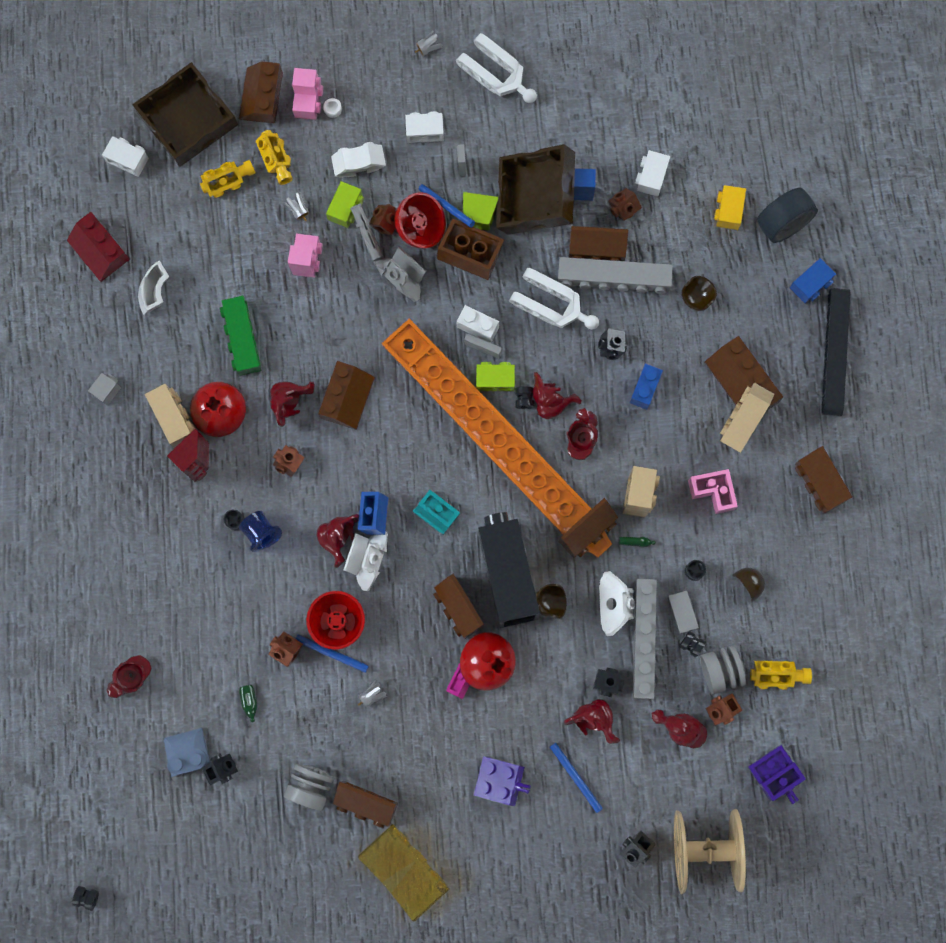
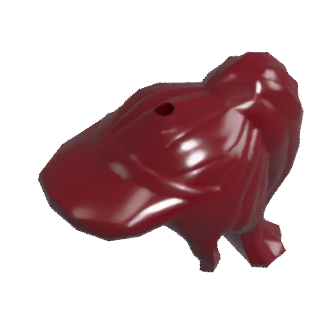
M534 372L533 396L538 404V415L542 418L553 419L559 416L569 404H581L582 400L578 395L572 394L568 397H562L557 393L561 390L560 387H555V383H543L544 380L541 379L538 372Z
M285 381L278 382L272 386L270 390V405L280 427L285 425V418L300 413V410H294L298 404L299 396L302 394H313L314 382L310 381L308 385L300 386Z
M583 408L576 414L579 420L574 421L566 433L569 440L568 454L576 460H585L591 455L598 438V430L596 428L598 425L597 416L592 411H587Z
M359 514L349 517H336L329 523L321 524L317 529V539L320 545L334 556L335 568H338L345 562L340 548L345 545L348 536L351 537L352 541L354 540L353 526L359 521Z
M137 655L130 657L124 663H120L113 671L112 682L108 684L106 690L108 696L119 698L140 689L152 670L150 662L145 657Z
M597 699L592 701L591 704L580 706L572 716L564 720L565 725L576 723L584 735H588L586 728L594 731L602 730L609 744L619 743L620 741L612 732V710L603 699Z
M658 709L652 712V719L655 724H664L669 731L670 738L676 744L694 749L701 747L705 743L707 729L693 716L686 713L665 716L663 710Z

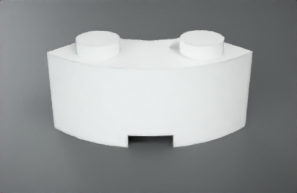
M367 142L356 148H340L338 152L331 156L335 177H354L357 172L367 170V173H371L386 166L382 145L374 144L373 142Z
M160 261L150 267L139 286V305L144 315L160 307L163 303L161 287L167 281L169 275Z

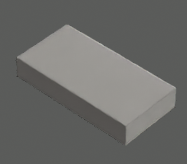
M463 144L457 146L460 177L466 176Z
M466 334L464 339L465 345L495 358H500L502 353L501 347Z
M683 591L668 596L679 634L698 629L688 592Z

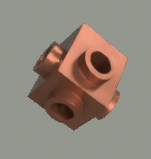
M627 188L616 193L609 200L611 205L610 211L613 216L619 217L624 221L631 218L642 208L636 194Z
M390 204L378 205L373 211L369 225L381 234L392 235L396 228V208Z
M285 445L282 450L278 448L273 458L275 461L273 466H275L279 473H286L292 477L305 457L300 455L296 448Z
M283 632L279 637L275 636L269 646L272 648L268 655L289 667L297 658L303 644L286 632Z
M733 693L723 698L721 695L710 700L712 704L705 708L715 726L722 722L724 725L735 720L733 716L742 711Z

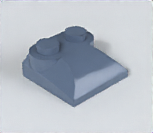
M203 728L164 738L168 760L167 768L171 773V777L200 770L203 766L210 763Z

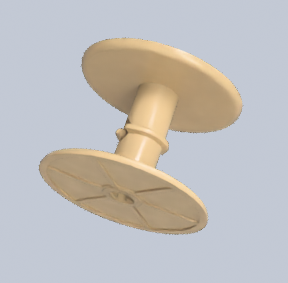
M733 809L730 813L729 840L710 841V838H706V841H686L683 816L680 811L676 810L674 816V853L680 893L684 894L687 889L688 862L707 861L709 864L712 861H730L735 888L738 892H743L746 877V859L743 828L738 810Z

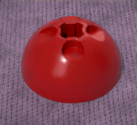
M423 192L413 193L399 204L395 213V227L398 235L408 245L422 249L435 246L444 235L446 227L445 214L440 203L433 196Z
M225 382L205 384L196 391L190 403V416L194 425L199 431L212 437H223L233 433L240 427L246 415V403L243 395L237 388Z
M330 591L320 595L313 601L307 612L306 624L310 636L316 643L328 649H343L356 642L362 634L365 625V615L361 604L355 597L343 591Z
M493 632L480 633L471 638L463 648L460 657V669L465 681L473 688L483 691L495 690L505 685L512 677L516 666V656L511 644L503 636Z

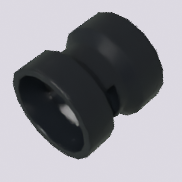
M521 386L515 388V395L517 396L515 408H534V401L532 400L533 387Z
M229 510L224 515V523L231 530L240 531L244 528L246 519L238 510Z
M700 560L691 561L685 567V576L691 581L700 580L706 573L705 564Z
M689 631L679 647L683 650H688L690 655L696 658L706 644V641L696 638L695 634Z
M78 886L73 895L72 906H83L86 910L93 911L98 900L99 891L93 889L89 891L83 886Z

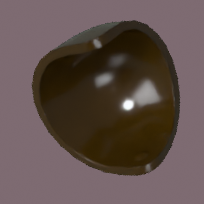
M703 276L692 277L682 288L683 301L688 307L697 311L707 309L717 297L715 286Z
M743 568L733 574L749 592L751 602L761 596L765 588V580L758 570Z
M547 584L540 588L536 594L540 614L547 618H562L567 608V598L563 587L559 584Z

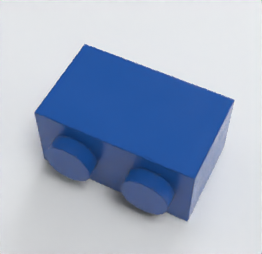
M575 169L574 200L593 201L596 169Z
M820 258L792 283L790 289L805 304L809 300L813 302L820 296L819 291L821 289H828L834 283L832 279L836 273Z
M645 363L630 404L648 409L663 370Z
M361 492L359 531L367 535H385L389 497L380 492Z

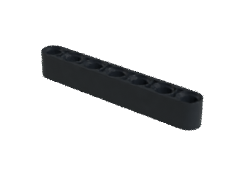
M830 288L828 293L821 404L822 415L842 416L844 411L850 289Z

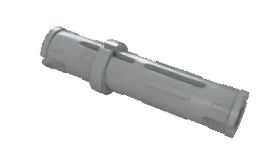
M361 204L351 207L350 210L357 223L355 225L357 228L359 227L372 260L383 256L369 225L370 220L366 218Z

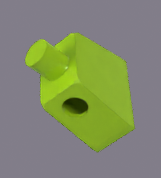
M463 192V213L475 221L473 227L480 230H490L497 211L498 197Z

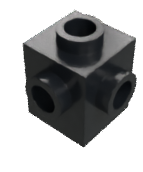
M609 328L604 331L598 342L601 357H606L609 360H618L626 352L625 331Z
M608 667L606 671L598 669L593 689L601 691L600 695L612 697L613 694L617 695L618 691L622 692L624 680L621 679L622 675L618 674L616 669ZM607 679L612 681L611 686L607 685Z
M218 754L210 759V763L202 767L210 786L221 781V784H224L233 779L231 775L238 772L230 754L223 757L221 754Z
M640 830L633 838L629 836L623 842L624 848L620 855L635 868L640 863L645 864L651 857L650 852L656 844Z

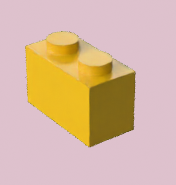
M724 185L722 191H718L716 202L720 204L719 209H716L714 214V220H717L716 227L739 229L742 221L746 188Z

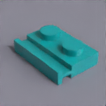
M431 490L426 493L418 506L413 510V513L442 535L445 534L460 515L459 511Z

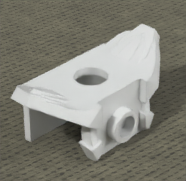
M386 531L385 535H372L369 539L355 533L344 571L356 575L358 584L363 591L370 590L380 573L378 570L384 552H387L388 534Z
M609 571L604 572L600 580V616L602 629L606 636H613L628 620L635 618L633 611L635 601L633 599L634 590L627 588L617 576ZM613 598L616 600L615 608L613 607Z

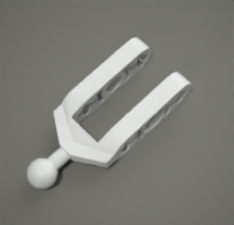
M480 33L474 39V44L483 53L511 73L504 83L467 54L462 53L456 59V63L460 68L488 90L499 96L518 91L523 95V99L527 103H533L537 99L535 90L526 89L521 85L523 66L484 34Z
M531 268L526 269L522 276L523 279L569 302L563 316L518 292H513L509 299L510 303L560 328L577 319L584 322L585 326L590 330L596 329L599 326V319L595 315L587 316L580 312L578 293Z

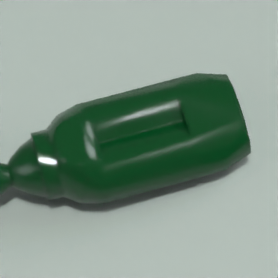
M619 537V545L644 548L651 544H656L654 540L651 541L646 537Z
M252 685L242 686L239 689L242 709L251 718L250 722H255L257 701Z

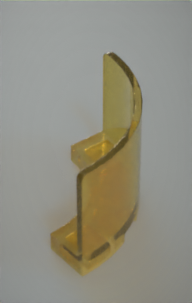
M394 824L358 855L359 860L388 889L412 921H416L449 890V887L440 875L429 866L426 858L418 849H415L410 844L408 838Z

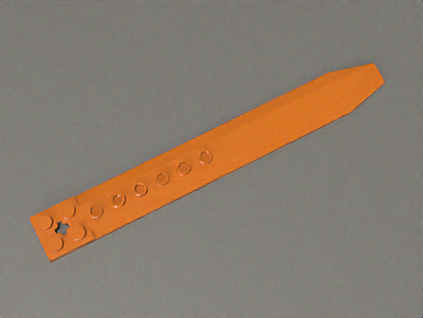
M410 318L382 342V346L563 535L591 510L589 505ZM407 341V342L409 343V342L412 341V342H413V344H412V347H413V348H412V349H409V348H408V349H405V348H404V347H405L404 342ZM605 531L601 534L603 536L601 540L595 545L591 543L586 547L588 552L597 558L612 545Z

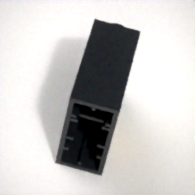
M507 512L488 515L484 517L485 526L478 527L499 626L500 628L538 620L540 611L518 519L509 520Z

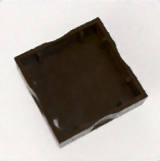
M192 62L171 76L163 85L153 89L132 104L137 114L179 167L238 126L233 113L221 98L211 90L206 79Z
M562 144L542 148L531 153H517L499 157V199L497 202L496 228L510 235L573 224L575 151Z

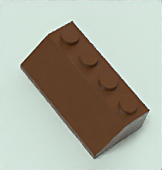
M739 336L722 346L705 361V364L735 405L740 401L747 386L751 388L754 383L774 393V397L767 410L783 399L780 391Z

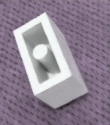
M433 111L428 114H420L414 112L410 115H405L407 143L444 141L442 113Z
M113 136L102 154L107 163L137 177L140 176L149 159L145 149L141 146L135 145L134 147L127 140L121 137L117 139Z
M650 150L647 157L643 156L640 167H643V171L638 173L635 184H638L637 191L659 196L670 156Z
M465 305L457 320V328L491 343L499 329V321Z

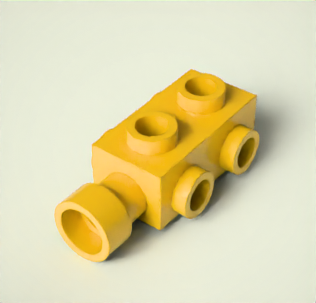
M266 130L256 140L258 149L268 173H277L276 178L280 185L288 184L293 180L290 171L287 170L290 166L291 158L289 155H286L284 141L279 138L278 133Z
M250 160L243 162V165L238 167L234 161L225 162L215 170L205 171L201 175L202 183L199 184L204 194L208 192L210 197L214 196L216 198L222 196L224 191L229 188L231 190L240 188L241 183H243L242 177L246 175L251 176L256 172Z
M755 661L754 668L750 669V680L754 681V686H758L760 689L778 687L779 689L786 690L789 687H794L795 682L811 684L812 670L811 668L796 670L795 663L789 661Z

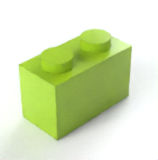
M341 181L327 210V219L349 228L350 223L353 224L355 221L350 208L358 204L362 206L364 201L362 190Z
M481 362V365L477 364L476 388L479 391H514L515 365H511L510 362H501L500 365H492L491 362Z

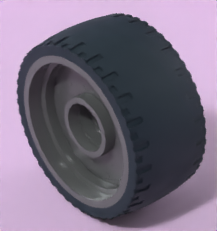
M799 187L784 193L770 203L759 214L757 222L768 239L773 243H778L803 229L816 216L818 209L808 193Z

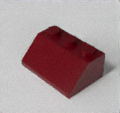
M89 212L76 222L67 239V242L100 282L130 260L92 212Z
M194 429L167 457L194 482L200 481L206 476V471L209 469V442Z

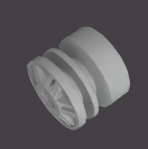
M734 646L727 647V652L724 648L720 649V659L717 658L714 651L700 655L702 672L712 695L725 691L726 681L732 689L736 688V682L739 687L746 685L744 665Z
M295 764L294 769L301 772V775L292 773L291 777L297 780L298 784H288L283 797L308 808L323 811L327 798L320 794V791H330L331 787L323 783L324 781L333 783L335 778L319 768Z

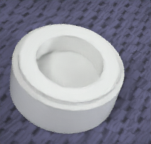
M335 98L325 101L323 109L326 116L330 118L338 117L342 112L340 101Z

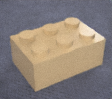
M756 383L751 388L747 386L740 401L720 432L723 435L720 441L741 453L768 409L774 393Z
M163 384L145 394L172 447L175 448L196 429L190 420H187L190 416L187 410L179 404L182 400L173 387L169 388L166 384Z
M633 466L628 477L623 514L646 517L648 513H651L657 495L653 494L656 488H658L660 476H656L657 470Z

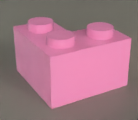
M294 68L292 82L295 93L292 109L294 117L316 120L317 113L320 114L321 111L319 97L323 95L321 77H318L317 70Z
M296 234L294 245H290L288 265L293 275L315 278V273L319 272L320 261H318V255L322 254L323 244L320 243L318 236Z
M729 469L692 476L688 480L692 499L711 496L715 514L734 511L738 507Z

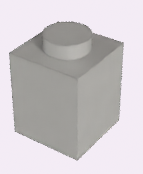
M101 373L88 392L108 406L121 387L117 384L118 380L110 374L106 376Z

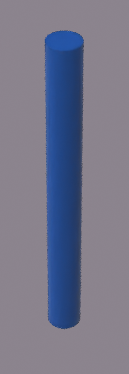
M424 184L419 186V191L433 196L440 203L441 207L467 226L472 228L475 225V221Z
M299 634L296 637V640L304 646L366 673L369 668L368 665L335 650L322 647L318 643Z
M554 743L550 746V749L595 812L598 813L603 809L557 743Z

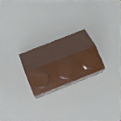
M261 61L247 67L239 120L276 123L283 76L280 63Z
M452 219L438 247L437 260L489 280L504 239L475 227L470 228L465 223Z
M571 226L569 258L625 261L628 229Z
M337 361L318 413L320 418L357 430L375 377L355 366Z
M823 446L795 463L797 474L799 477H803L806 482V490L814 496L815 505L819 511L822 510L823 514L852 498L851 493Z
M603 498L562 535L558 542L573 558L577 555L581 558L588 551L586 547L589 544L593 543L595 545L603 538L601 534L605 530L609 532L617 525L615 521L618 519V516L608 501Z
M454 573L434 587L436 592L433 595L438 603L442 602L446 609L443 612L447 619H453L456 625L453 629L458 637L463 636L466 639L484 628L482 620Z
M346 781L339 782L333 804L337 805V810L347 813L348 810L354 812V817L366 821V818L374 821V825L384 828L385 825L390 826L398 806V802Z

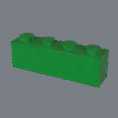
M242 295L221 300L223 307H220L222 318L226 320L224 331L226 336L229 335L230 342L227 343L230 354L233 353L234 360H231L233 370L237 371L240 376L262 371L245 297Z

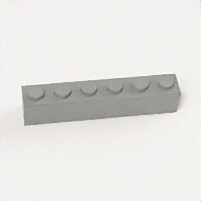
M560 257L558 282L567 287L580 286L583 289H590L591 287H599L601 290L617 288L619 291L632 289L640 293L655 291L657 294H665L670 292L673 265Z
M636 579L632 699H654L657 580Z

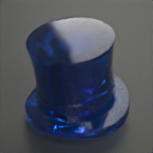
M262 511L250 514L239 525V529L252 544L250 547L252 552L270 547L282 536L281 528L279 526H272Z

